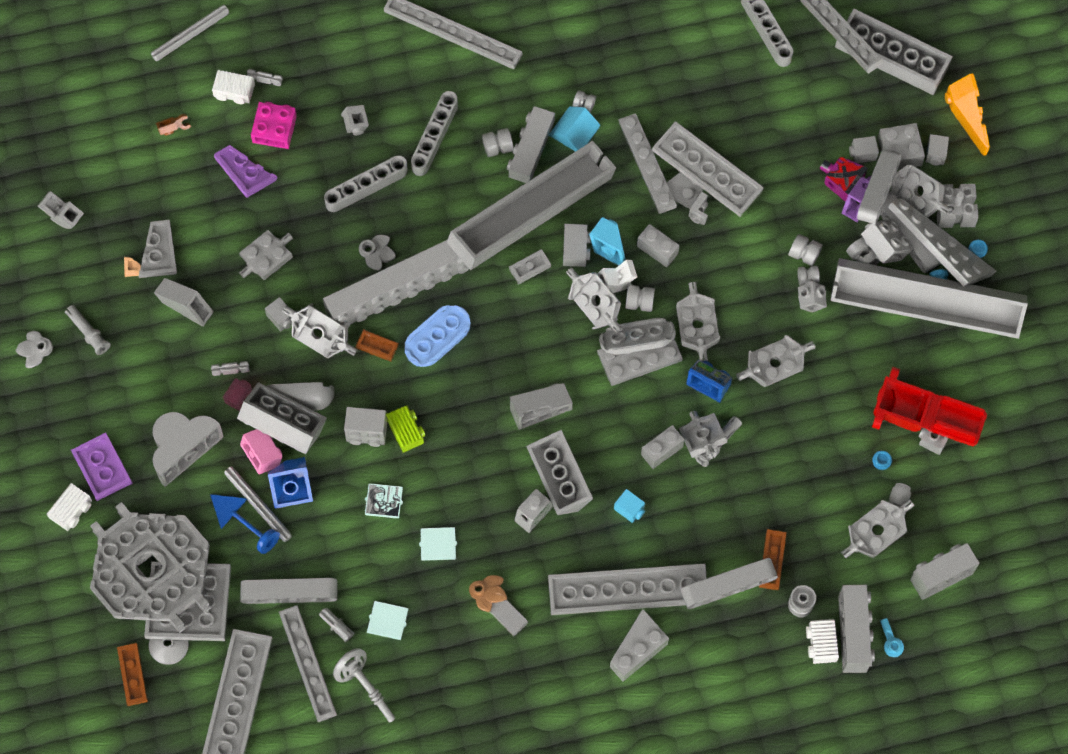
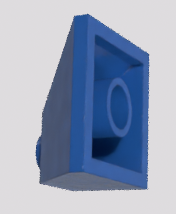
M305 457L286 460L268 472L275 509L313 502Z

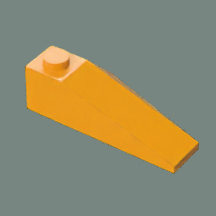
M972 73L949 85L947 93H945V101L950 105L951 111L984 156L987 155L990 145L986 125L984 123L981 124L983 111L982 107H978L977 104L979 91L974 74Z

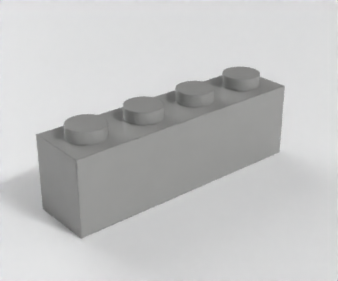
M535 106L532 112H528L526 128L521 129L520 143H516L513 150L514 158L513 160L510 159L507 165L509 178L524 183L532 180L555 122V113Z

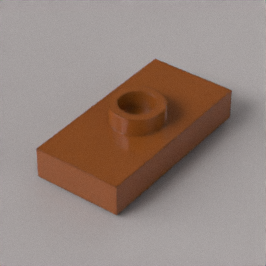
M364 329L356 344L357 349L390 362L399 346L395 341Z

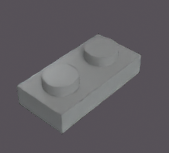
M541 249L509 266V270L519 285L549 269L551 263Z

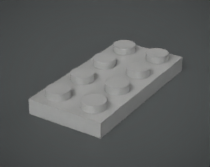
M675 340L660 348L619 355L608 354L602 349L597 350L611 386L676 364L683 359Z

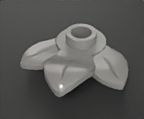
M377 235L372 240H364L359 245V253L365 257L366 264L370 268L381 270L382 262H390L396 257L393 250L387 246L390 237ZM369 247L372 250L370 252H366L365 249Z
M37 331L28 332L26 335L27 340L21 342L16 348V352L19 355L26 357V368L38 366L41 364L43 357L48 356L53 350L52 342L48 338L42 337Z

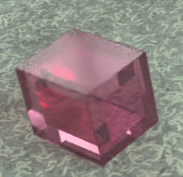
M235 378L223 396L225 404L240 412L244 400L252 391L251 384L245 380L240 381Z

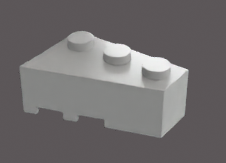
M556 383L546 388L510 397V411L519 430L570 411L573 404L564 383Z
M643 609L610 662V668L622 682L668 645L669 638Z

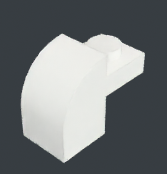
M625 260L616 268H603L597 273L612 293L627 289L628 285H632L631 281L637 278L632 260Z

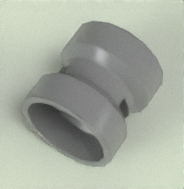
M578 90L573 101V107H585L591 113L596 96L592 94L587 95L584 91Z
M811 266L808 269L798 267L799 286L805 285L808 281H816L819 284L818 266Z

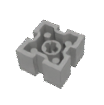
M943 184V201L952 211H949L951 213L946 215L938 210L936 214L937 226L940 228H953L954 223H960V227H975L978 221L977 204H974L977 198L975 184H960L959 188H953V184Z

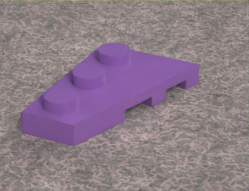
M230 145L214 154L216 161L246 198L277 180L276 175L268 173L264 170V167L259 164L256 165L246 155Z

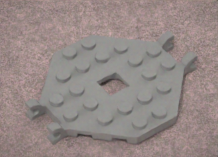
M121 502L116 506L118 514L122 517L117 523L106 531L102 529L97 521L90 526L93 529V533L98 537L97 554H95L94 572L90 589L114 618L169 621L181 633L186 627L178 615L196 602L204 613L211 610L208 601L202 596L210 545L185 515L138 514L129 512ZM153 555L163 567L152 577L147 578L138 566Z

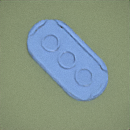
M446 305L438 309L407 337L405 342L407 359L412 364L420 367L435 364L468 334L470 318L467 311L457 305Z

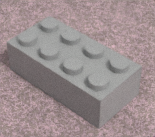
M259 382L244 400L237 417L238 420L304 454L309 451L320 435L327 419L325 416Z
M843 585L838 596L843 673H867L875 659L874 649H871L873 630L869 629L870 623H872V611H868V603H871V592L867 591V585Z

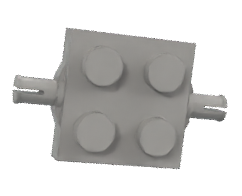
M269 230L264 232L239 253L240 257L247 263V267L240 271L239 274L245 278L251 272H254L263 280H266L293 258L292 254L285 247L288 242L293 240V237L287 233L283 238L279 239Z
M691 411L689 415L692 421L679 428L689 453L693 458L707 452L708 457L713 459L712 455L714 458L716 457L714 448L727 443L715 413L699 418L697 411H693L694 415Z

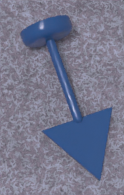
M210 494L221 529L234 516L260 537L257 543V550L261 554L269 552L276 545L280 537V533L277 530L269 529L263 534L237 513L238 509L247 500L246 498Z

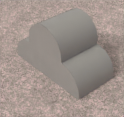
M170 412L156 420L153 426V437L158 448L153 456V465L162 485L166 487L224 438L221 426L215 419L208 416H198L189 421L187 417L180 413Z

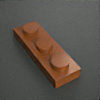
M768 529L766 531L763 559L771 558L778 578L760 585L759 588L779 590L786 532Z
M134 643L117 647L127 705L131 706L148 702L138 644Z

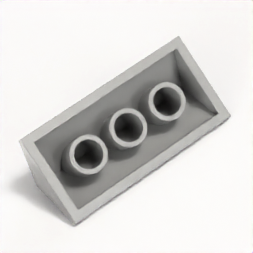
M562 430L526 446L557 515L578 512L593 499Z

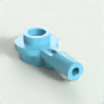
M883 619L880 622L887 639L884 644V651L890 657H898L903 653L904 644L900 639L894 637L888 619Z

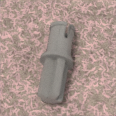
M324 608L319 613V616L331 626L330 630H334L345 642L354 635V632L342 622L343 619H338L328 608Z

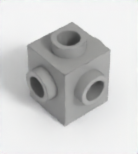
M808 281L805 285L798 287L800 309L813 313L827 307L824 285L818 284L816 281Z

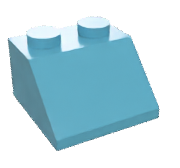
M602 217L590 233L594 253L619 266L626 258L618 224L611 219L607 220Z

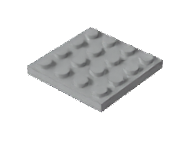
M152 562L150 577L162 569L163 566L159 562ZM207 563L202 596L208 601L211 610L204 613L196 602L178 615L186 627L181 633L169 621L146 620L145 639L225 641L231 564Z

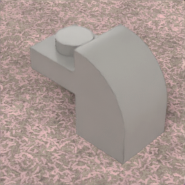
M51 191L46 194L38 205L41 210L51 217L50 219L66 229L73 228L84 214L70 201L63 202Z

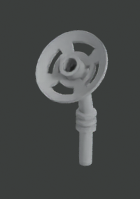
M360 648L347 652L337 662L333 672L334 678L338 682H347L356 676L369 693L368 696L371 698V701H374L373 704L379 707L388 722L394 721L396 718L383 701L384 697L381 696V693H378L379 690L374 688L361 671L366 663V652Z

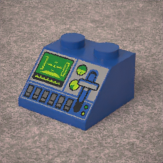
M698 360L688 372L686 385L720 403L731 385L732 377L724 370L719 371L715 369L711 363Z

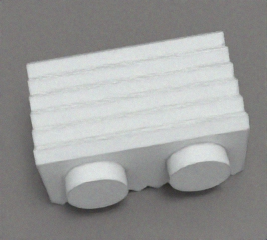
M218 70L212 89L213 95L221 101L229 99L234 100L237 104L250 103L255 87L254 78L252 76Z
M71 483L48 511L47 515L49 519L69 531L70 528H74L78 524L80 515L90 509L92 500L88 494Z
M835 620L810 621L809 626L806 627L807 639L810 638L811 646H808L809 658H813L814 664L837 662L839 655Z

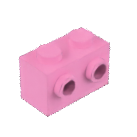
M258 429L243 434L240 445L259 475L280 465L282 452L275 446L271 436L262 433Z

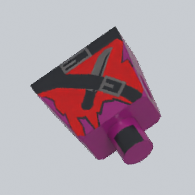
M839 157L835 164L824 160L820 166V170L827 173L825 185L845 202L848 194L860 178H865L868 169L843 157Z

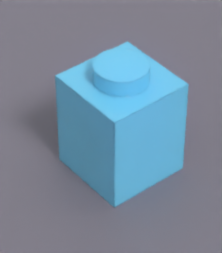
M627 489L614 504V510L631 523L635 519L639 520L645 513V502Z

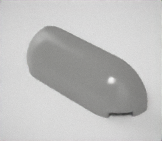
M321 382L267 385L270 389L313 411L326 408L334 398V387L332 385L324 387Z

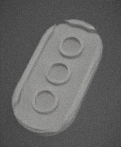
M653 318L619 324L623 328L619 334H616L610 326L604 334L602 332L599 341L604 352L619 355L666 346L674 340L676 332L671 321L669 323L663 318Z

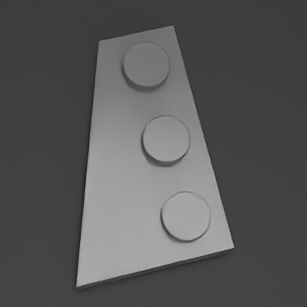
M681 172L667 182L674 200L689 209L701 191L704 190Z

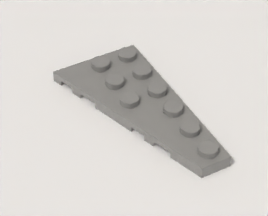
M899 199L891 202L888 206L963 287L995 274L996 270L921 214L908 202Z

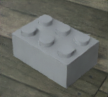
M968 543L962 546L957 544L950 549V552L946 554L942 552L934 556L933 561L929 563L924 561L918 564L910 581L920 598L924 600L971 576L978 567L979 562Z

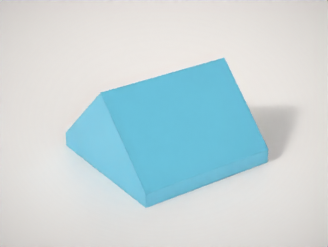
M569 106L549 136L576 152L589 143L599 129L600 124L585 107Z

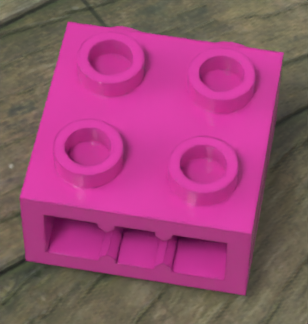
M259 102L251 132L252 143L289 149L297 117L295 108L289 105H275L272 102Z

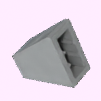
M164 278L154 292L163 304L200 326H204L214 312L196 290Z

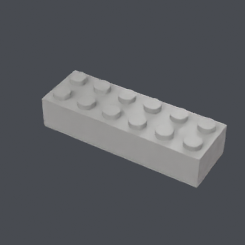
M853 9L847 22L881 57L883 64L878 69L934 95L950 66L953 56ZM836 41L835 48L845 53H848L844 49V47L838 41Z

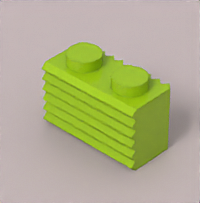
M406 405L386 414L387 422L403 453L424 444L423 437H425V433L421 426H417L415 422L417 417L413 409L409 410Z

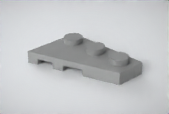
M170 220L150 222L139 278L177 274Z

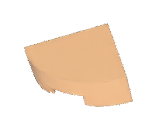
M124 257L125 277L139 276L141 265L133 258Z

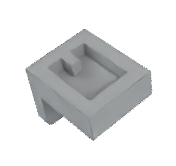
M702 191L691 206L688 216L693 222L705 225L708 215L703 212L708 206V195Z

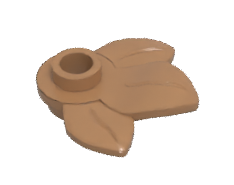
M491 575L487 576L483 581H475L470 585V596L476 599L479 609L490 612L492 603L507 600L505 591L500 587L504 581L502 577ZM478 587L482 588L480 592H477L475 589Z

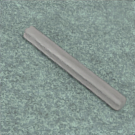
M221 5L152 51L151 56L155 61H159L228 15V8L225 5Z
M232 466L226 469L224 472L226 477L269 526L280 533V538L283 542L288 541L292 537L289 530Z

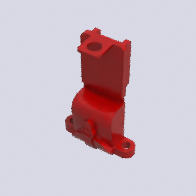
M892 367L889 377H885L882 389L879 390L872 428L879 430L882 421L885 420L910 431L916 432L920 431L921 428H925L930 432L969 446L977 445L987 417L984 409L948 396H939L933 392L899 381L897 377L900 369Z

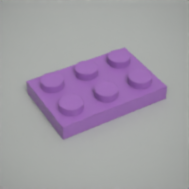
M106 433L71 450L97 501L132 484Z

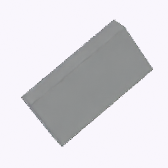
M507 600L492 603L490 613L513 636L528 624V621Z

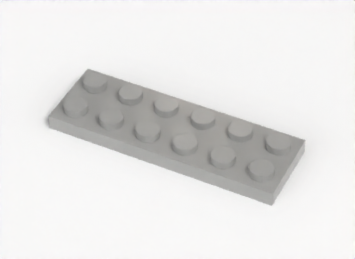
M676 121L652 148L653 152L739 217L743 215L764 189V187Z

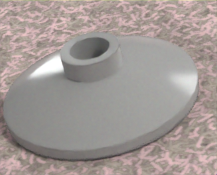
M149 640L151 656L157 662L165 665L181 661L189 647L188 640ZM170 640L171 645L165 646V641Z

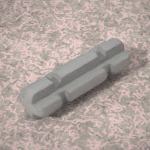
M248 69L246 75L252 76L257 82L273 83L276 86H281L283 81L281 75L275 74L273 76L272 73L256 72L253 69Z
M242 361L240 364L233 362L224 363L222 366L214 364L211 366L212 375L218 376L221 375L220 373H223V375L237 374L239 371L246 373L249 372V363Z

